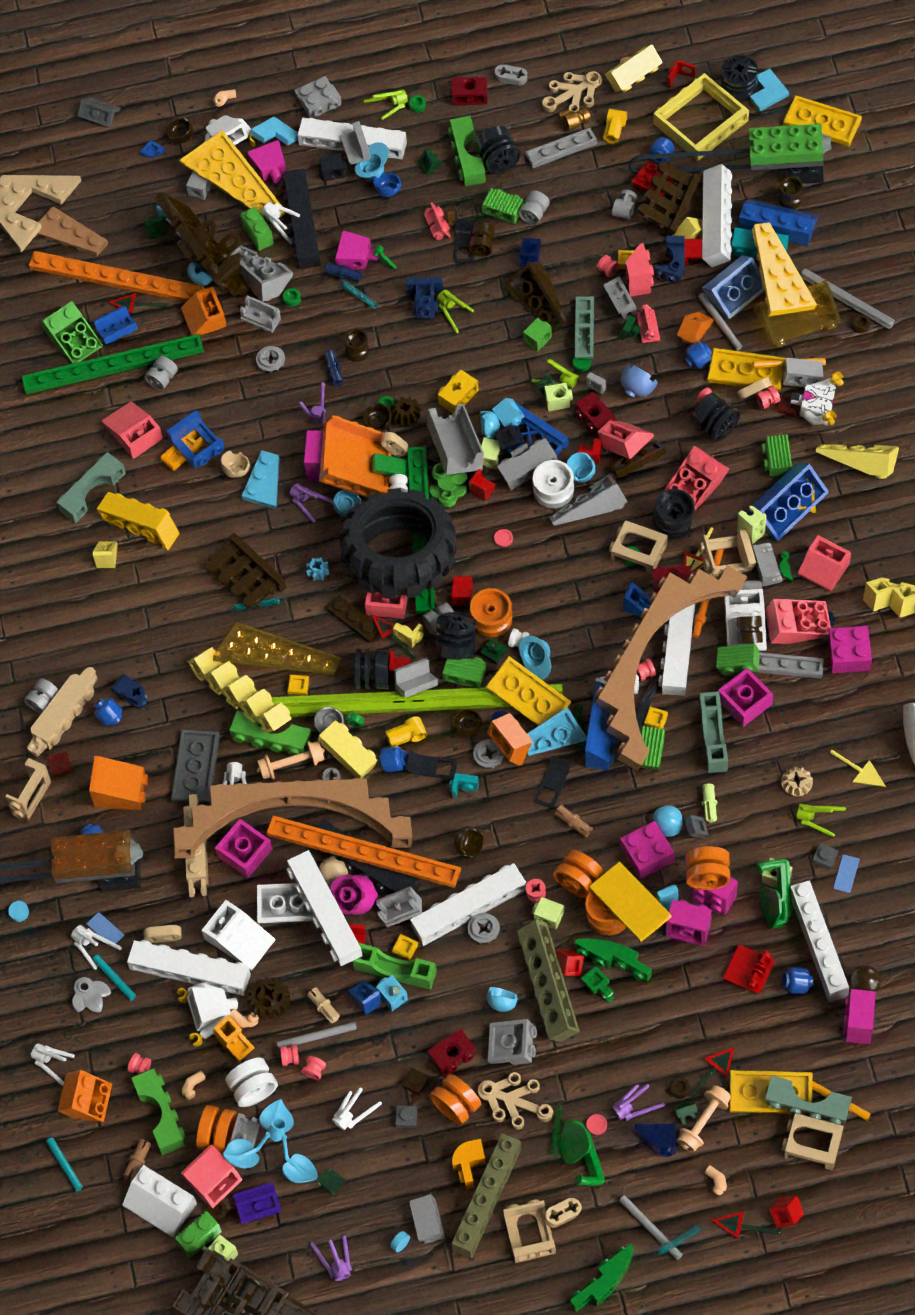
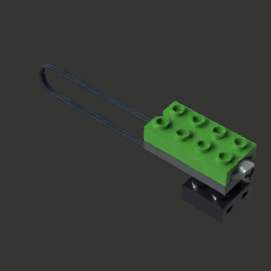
M821 124L749 128L750 148L638 155L629 161V169L637 174L640 170L633 168L632 164L637 160L750 153L751 164L724 166L729 170L787 168V177L794 176L800 179L802 184L824 183L823 154L831 150V137L822 133ZM715 166L676 169L682 173L684 171L703 172Z

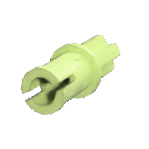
M704 784L702 786L704 800L702 801V806L705 811V821L708 823L717 821V800H715V787L713 784Z

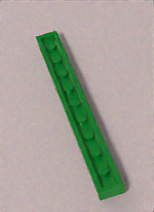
M200 334L23 375L22 380L27 395L153 365L159 356L175 360L204 353Z
M426 446L408 447L410 491L412 489L423 492L426 499L429 500ZM412 531L413 554L423 549L429 541L422 535ZM427 588L421 590V594L415 596L417 615L426 614L431 610L435 612L434 588L430 591Z

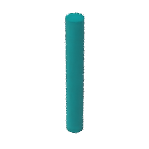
M98 954L95 955L92 960L130 1001L134 1000L136 994Z
M49 1138L46 1143L76 1192L80 1191L83 1188L82 1184L54 1138Z

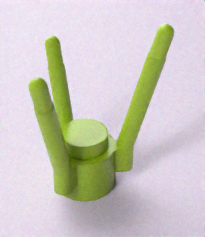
M404 89L373 95V98L363 100V103L391 98L392 104L397 106L381 117L382 120L399 109L405 108L404 103L408 102Z
M445 289L437 297V300L440 302L438 307L445 314L455 333H458L459 331L446 308H452L456 303L470 312H474V310Z
M547 360V363L562 372L560 381L567 383V388H574L579 376L568 371L553 360ZM531 379V382L549 386L560 384L544 380Z
M799 804L797 819L802 820V825H808L834 837V833L809 820H814L815 812L832 813L833 811H845L846 808Z

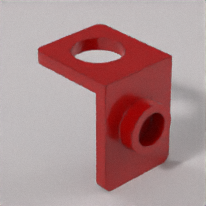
M677 60L674 67L670 68L668 72V88L672 87L678 73L695 78L696 66ZM683 67H688L691 72L685 71Z

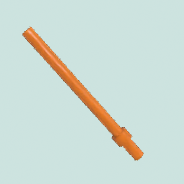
M724 549L716 550L713 559L715 566H720ZM710 599L701 601L698 614L695 615V625L692 632V637L699 638L701 628L705 625V614Z

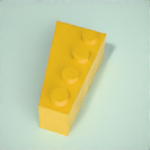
M108 492L97 507V511L104 521L121 529L126 527L136 536L142 534L153 544L157 541L166 550L170 549L180 534L167 510L155 508L149 503H140L134 498L128 499L119 493Z

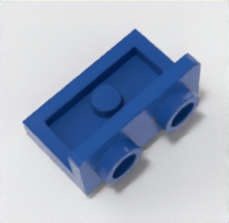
M122 306L93 321L98 335L105 344L112 343L118 338L131 334L134 330L138 329L136 322L129 315L126 306Z

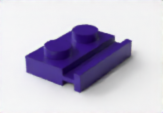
M273 1182L233 1195L242 1225L282 1212Z

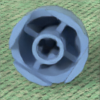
M629 363L623 369L620 378L622 387L626 389L624 393L631 398L635 396L646 397L652 393L658 382L656 379L651 381V375L634 365L630 368Z

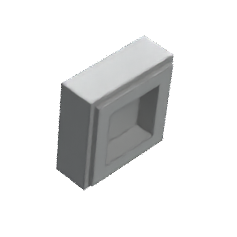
M590 372L587 376V387L603 394L606 390V380Z

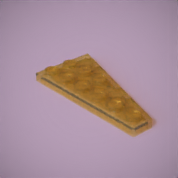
M239 622L234 625L213 655V661H230V663L332 675H334L342 660L341 657Z

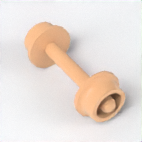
M308 741L309 751L270 763L268 755H265L263 759L257 761L259 765L257 772L261 773L263 780L268 778L274 780L273 770L310 758H312L314 766H317V763L325 760L323 755L325 749L321 748L319 741L313 743Z
M714 1085L709 1091H705L704 1096L710 1103L691 1131L685 1128L679 1130L680 1135L677 1142L683 1149L695 1152L698 1147L703 1146L704 1142L698 1134L716 1107L725 1110L729 1107L728 1102L731 1096L724 1088Z

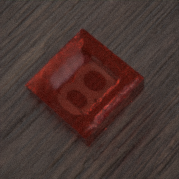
M782 394L778 413L796 417L799 405L790 404L792 396Z
M68 751L49 756L53 775L72 771Z

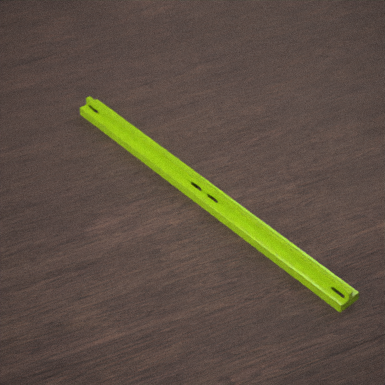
M562 684L549 685L563 695ZM486 687L424 690L406 698L398 691L272 697L274 705L282 702L288 708L290 717L315 716L323 707H334L342 715H346L348 712L369 714L512 707ZM412 700H424V702H412ZM393 701H405L402 703H393Z

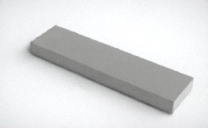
M587 128L526 151L525 155L533 169L597 144V139L591 128Z
M759 652V669L757 672L822 679L824 658Z

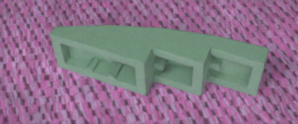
M594 296L576 297L575 359H593Z

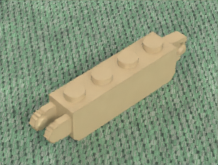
M93 667L86 668L80 676L77 674L70 675L32 725L31 733L33 738L27 747L29 753L38 757L46 748L51 750L53 746L57 745L63 732L70 728L75 716H78L82 712L85 703L92 699L94 695L93 686L97 682L96 680H98Z
M197 794L189 795V806L183 807L184 826L192 827V807L199 806ZM207 840L196 850L195 858H186V879L190 897H195L194 886L200 885L202 896H207V885L209 884Z

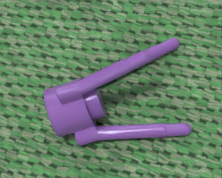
M324 382L321 383L319 406H314L309 411L303 402H299L307 418H311L314 424H324L326 419Z
M296 483L290 490V496L293 497L292 502L297 504L313 523L316 522L315 519L301 504V501H306L310 496L333 504L332 499L311 491L299 483Z
M636 1084L620 1100L614 1103L615 1105L612 1106V1109L620 1120L625 1118L628 1121L633 1117L662 1108L665 1104L661 1103L631 1113L630 1111L633 1108L630 1102L649 1088V1084H646L635 1092L639 1088V1085Z
M345 1235L342 1236L345 1262L342 1259L339 1260L332 1240H328L335 1260L331 1264L332 1268L313 1242L310 1243L315 1254L327 1269L330 1278H334L335 1281L348 1278L351 1275L350 1271H352Z

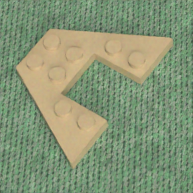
M2 175L0 177V226L8 233L10 239L15 242L20 252L26 248L42 227L40 223L15 213L32 192L62 205L81 182L80 176Z

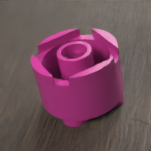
M364 875L339 876L334 880L330 888L342 914L362 915L367 913L378 897L372 881Z

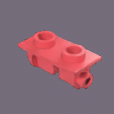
M431 202L432 208L425 209L424 216L430 226L433 237L436 240H441L446 234L450 238L451 236L448 231L450 227L442 217L444 216L442 209L439 206L436 207Z
M643 305L641 310L636 312L638 325L641 328L642 343L660 341L654 309L651 310L649 305Z

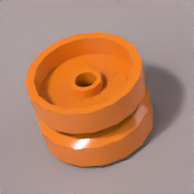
M487 588L479 591L470 602V615L477 620L476 632L485 637H498L509 630L512 624V603L509 596L503 591L496 588Z
M713 846L698 847L686 853V867L688 868L686 870V883L692 888L701 890H714L727 886L730 883V869L728 868L730 866L729 852L723 848Z
M572 849L563 857V863L559 864L553 872V877L564 889L575 896L585 899L591 891L589 886L604 875L603 869L596 861L586 854Z
M590 891L586 897L585 907L591 928L601 935L609 936L619 934L626 929V926Z
M450 1073L441 1081L442 1087H436L429 1094V1098L444 1116L456 1125L462 1126L469 1119L468 1112L474 1113L481 1106V1101L465 1082Z
M207 1105L202 1113L198 1127L197 1149L205 1150L208 1146L213 1145L223 1154L230 1143L237 1120V1112L224 1109L220 1113L219 1107Z

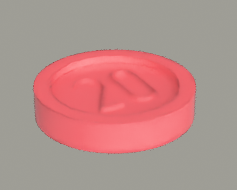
M501 529L495 533L494 541L499 547H508L513 542V535L509 530Z
M595 1114L588 1118L586 1125L587 1130L591 1134L601 1135L606 1131L607 1121L602 1115Z

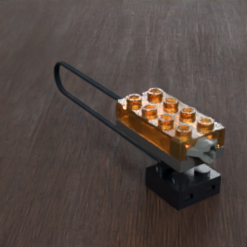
M130 830L51 838V853L55 859L0 865V870L52 865V872L0 877V883L53 877L57 884L99 879V887L102 892L141 888L140 858L143 857V851L140 845L134 841Z

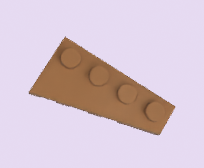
M52 207L38 222L41 224L42 229L36 236L40 235L46 240L61 242V245L67 247L68 245L76 247V250L98 256L108 245V240L55 207Z

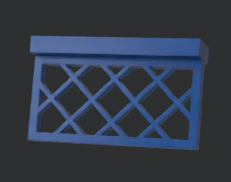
M516 403L525 416L521 419L519 425L527 426L528 432L521 434L522 437H529L528 447L533 444L531 435L537 434L541 435L542 439L546 438L549 444L557 446L554 451L557 456L563 448L566 449L570 443L567 436ZM500 421V429L505 428ZM519 445V446H517V447H515V448H513V449H511V450H505V451L510 454L511 451L515 450L516 448L520 447L521 445Z

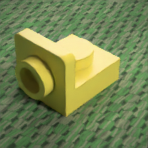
M396 623L393 627V636L413 648L424 636L423 627L421 624H418L412 631L408 626Z

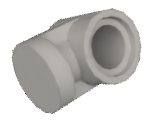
M622 190L619 194V199L616 198L614 202L612 216L630 220L637 195L631 190Z

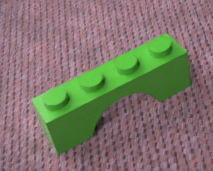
M471 116L451 119L448 134L449 138L453 137L451 145L453 152L457 153L455 155L456 166H460V170H458L460 180H464L465 187L486 183L482 158L474 157L465 150L475 140Z
M238 710L230 728L231 738L238 743L246 742L257 748L265 747L277 753H288L291 756L306 752L308 750L307 742H311L312 739L310 729L293 724L281 733H265L257 725V721L255 723L251 722L244 716L242 711Z
M358 943L361 947L362 957L353 960L354 970L383 978L393 975L398 982L431 990L437 973L435 963L418 958L411 961L396 959L384 954L376 947Z
M151 1069L132 1077L140 1101L153 1103L162 1111L161 1121L153 1130L162 1156L184 1147L183 1139L186 1136L183 1128L177 1127L176 1121L179 1118L175 1109L171 1110L169 1107V1103H172L168 1091L163 1092L161 1086L165 1084L161 1074L156 1075L155 1070Z

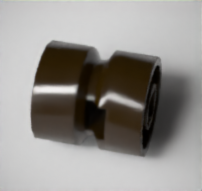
M789 176L781 180L779 186V204L781 207L794 210L801 205L803 184L800 179Z
M476 223L472 226L469 251L473 255L485 257L492 253L495 235L494 227L487 223Z
M359 328L347 331L344 335L347 358L353 362L365 360L369 355L367 334Z
M761 616L736 617L737 628L740 629V632L737 633L738 644L763 643V634L759 630L762 626Z

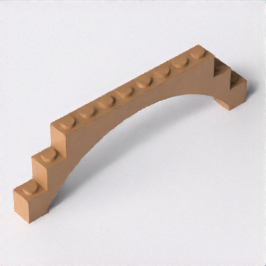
M727 565L724 571L722 569L719 570L715 578L700 569L695 574L691 573L687 581L672 573H669L667 578L662 577L658 584L660 590L658 593L654 592L648 601L651 603L649 609L644 608L640 615V618H642L641 623H636L631 631L633 634L632 639L627 638L622 647L625 650L622 656L618 654L613 662V665L616 667L613 671H608L604 678L606 681L605 686H600L595 694L598 698L594 704L612 713L606 722L609 725L606 732L623 741L617 750L620 753L617 758L619 761L638 771L650 751L645 746L641 736L634 704L636 672L650 638L667 620L691 605L716 597L731 596L735 598L747 578L746 575Z
M360 778L325 781H277L274 783L257 782L254 784L237 783L235 785L217 784L210 786V806L199 805L192 807V827L181 826L173 829L175 859L195 858L196 850L205 840L226 824L242 816L274 807L310 806L336 811L368 825L389 841L391 848L411 847L412 844L410 817L397 816L391 818L389 799L382 797L369 799L367 779Z

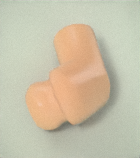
M236 90L219 91L213 99L214 105L220 107L228 99L236 98Z
M236 1009L230 1012V1017L241 1028L254 1027L258 1023L259 1017L254 1012L246 1016H242Z
M202 1071L186 1079L181 1090L182 1096H185L186 1099H192L195 1096L194 1086L206 1079Z
M710 1165L704 1174L714 1180L713 1192L717 1195H722L723 1191H726L727 1188L726 1178L724 1174Z

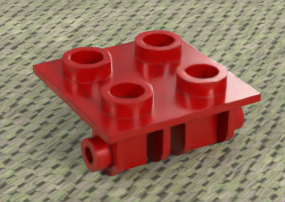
M647 161L631 181L636 190L644 193L647 190L655 191L656 188L651 185L650 181L654 176H662L657 171L658 165ZM666 178V181L670 182L671 184L674 183V181H672L671 179ZM660 191L659 194L666 198L667 195Z
M739 944L723 979L760 994L776 959L771 958V954L768 951L759 953Z

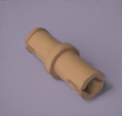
M560 805L557 808L558 811L554 813L555 816L566 822L570 829L574 828L585 838L593 830V827L582 821L578 814L574 815L563 805Z
M139 1140L134 1154L129 1157L130 1162L123 1174L126 1180H128L130 1173H132L129 1180L132 1181L141 1166L145 1164L144 1159L151 1147L150 1142L147 1141L144 1148H142L145 1140Z

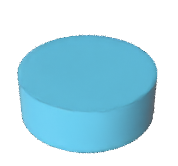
M22 901L13 902L8 910L11 919L16 922L24 921L29 915L28 906Z
M404 1231L399 1232L393 1238L391 1248L397 1253L402 1251L408 1244L410 1236Z

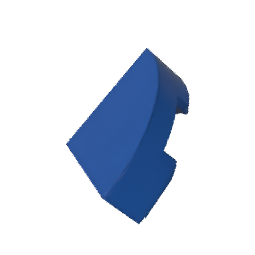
M150 140L140 151V155L147 158L157 157L165 152V148Z

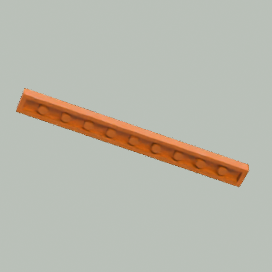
M34 251L29 263L30 270L187 302L196 292L205 289L204 286L38 251Z
M277 816L272 817L267 830V836L453 888H455L461 872V867Z

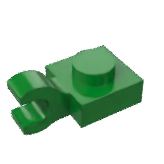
M597 966L581 978V982L594 995L600 992L608 1003L614 999V992L607 986L610 983L609 979Z

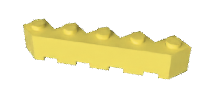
M887 578L866 582L863 601L873 611L890 606L900 618L915 613V585L903 582L899 585L889 582L890 579Z
M212 647L187 661L200 681L206 680L209 683L210 689L218 695L223 694L226 696V701L235 709L241 708L244 711V716L253 723L257 721L261 724V730L265 733L275 731L291 720L289 710L282 702L274 705L271 695L265 689L256 691L252 679L247 675L239 677L236 667L230 661L221 663L218 652L213 650Z

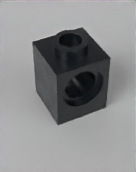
M340 153L319 157L324 181L345 177L344 170H347L346 160H342Z
M509 425L495 432L502 450H511L525 443L520 429L516 425Z

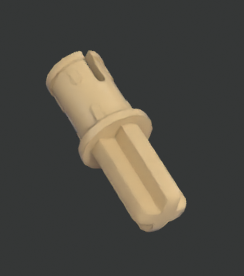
M317 987L312 989L316 996L309 991L307 996L317 1006V1011L322 1012L330 1023L338 1021L340 1015L330 1004L331 1001L326 999Z

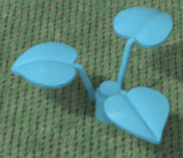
M281 1099L270 1104L261 1113L259 1118L260 1125L268 1130V1132H266L256 1148L248 1140L236 1139L230 1142L223 1152V1157L230 1164L239 1168H250L259 1162V1156L256 1152L260 1150L268 1138L275 1142L282 1140L284 1157L287 1161L282 1168L284 1176L295 1183L310 1182L318 1178L317 1170L308 1158L300 1154H294L291 1159L288 1156L287 1135H285V1132L293 1127L294 1120Z

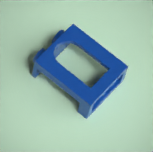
M196 410L167 430L168 440L194 469L205 465L209 459L219 455L225 449L223 439H218L202 422L201 415ZM194 430L210 445L197 455L181 440Z

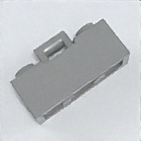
M544 438L535 441L530 447L525 443L511 451L512 458L503 460L497 467L509 489L513 490L533 478V472L538 465L545 461L558 460L547 439Z

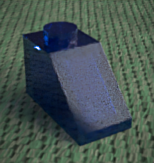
M634 1124L635 1136L654 1154H660L662 1157H670L672 1154H676V1124Z

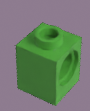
M537 318L523 332L524 343L538 352L552 338L551 326L546 321H541Z

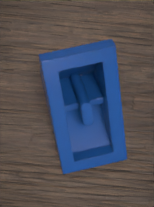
M631 582L623 598V611L640 617L645 607L649 609L651 603L648 601L651 597Z
M365 980L348 990L350 996L365 1015L382 1005L380 992Z

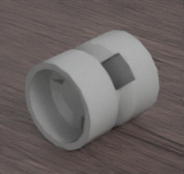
M530 191L525 199V204L521 206L518 212L519 217L528 224H538L550 204L548 197L539 191Z
M159 356L144 378L150 386L163 391L170 382L169 379H172L177 373L178 367L169 358Z
M446 602L436 607L435 612L431 610L422 616L425 626L434 637L437 635V618L441 614L454 612Z
M40 678L33 687L35 691H30L24 699L26 705L38 714H42L49 702L59 691L51 682Z

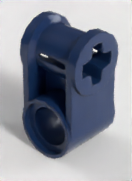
M122 674L110 688L117 697L127 701L134 707H144L148 702L144 687L125 674Z

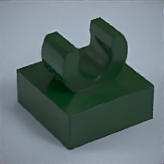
M424 149L418 163L426 174H432L435 168H439L442 161L437 159V154H434L431 149Z
M150 216L148 220L144 221L149 239L166 234L161 216Z
M629 315L619 331L618 338L624 340L628 335L635 339L641 329L639 326L633 325L635 317Z
M491 638L480 653L481 656L497 665L507 652V647Z
M692 1100L673 1106L674 1114L680 1118V1122L683 1125H686L685 1117L688 1115L691 1116L693 1122H696V1115L694 1113L698 1112Z

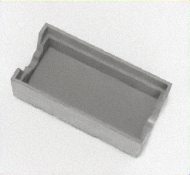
M464 404L457 405L453 415L446 419L438 417L436 408L428 409L427 427L446 475L477 471L478 469L482 470L484 452Z

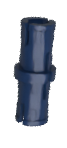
M330 262L326 264L325 273L360 283L363 272L350 269L346 265L340 266Z
M327 350L323 354L327 363V372L331 376L333 386H340L344 383L340 372V363L336 359L335 351Z

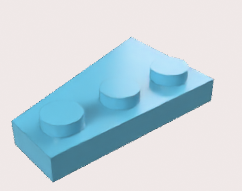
M261 450L242 494V500L277 510L279 455Z
M568 707L528 733L533 741L528 755L587 741V736Z

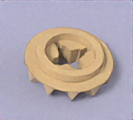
M794 766L792 769H787L782 775L781 784L784 791L789 795L803 796L811 790L813 778L810 772L804 770L803 767L796 768ZM795 775H797L798 779L801 780L799 787L797 786L796 782H792L794 781Z

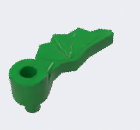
M377 245L374 250V256L377 257L379 255V260L383 264L395 270L397 266L383 254L384 248L381 245Z
M783 551L781 553L782 561L779 565L780 573L783 574L784 578L793 581L790 565L788 564L789 553Z

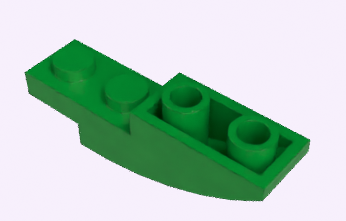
M576 939L574 942L577 953L583 955L584 958L592 959L601 968L606 967L609 969L614 963L619 970L630 972L639 981L644 980L648 982L652 976V969L638 961L639 952L629 947L600 939Z
M632 1244L627 1247L625 1245L616 1251L614 1257L603 1260L598 1268L600 1278H593L587 1284L588 1287L582 1291L581 1289L577 1290L571 1296L570 1307L575 1313L591 1300L596 1306L600 1305L616 1289L630 1266L634 1254V1246Z

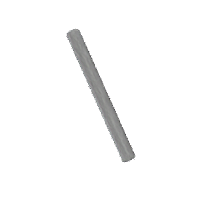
M804 269L801 272L800 276L803 280L863 315L868 316L888 329L893 327L895 320L808 269Z

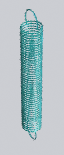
M346 281V285H342V288L348 290V292L351 291V294L361 299V301L364 300V303L370 306L377 303L371 298L369 300V297L361 291L356 292L358 289L355 287L352 289L353 286Z
M279 598L268 599L270 601H261L267 603L280 604ZM244 603L233 604L235 609H253L243 606ZM262 603V605L259 607H267L271 605Z
M693 1226L668 1241L670 1245L665 1243L663 1244L665 1248H662V1246L658 1247L659 1251H662L663 1254L678 1246L677 1243L681 1244L683 1243L682 1240L686 1241L696 1235L695 1231L698 1234L700 1231L695 1229L700 1228Z

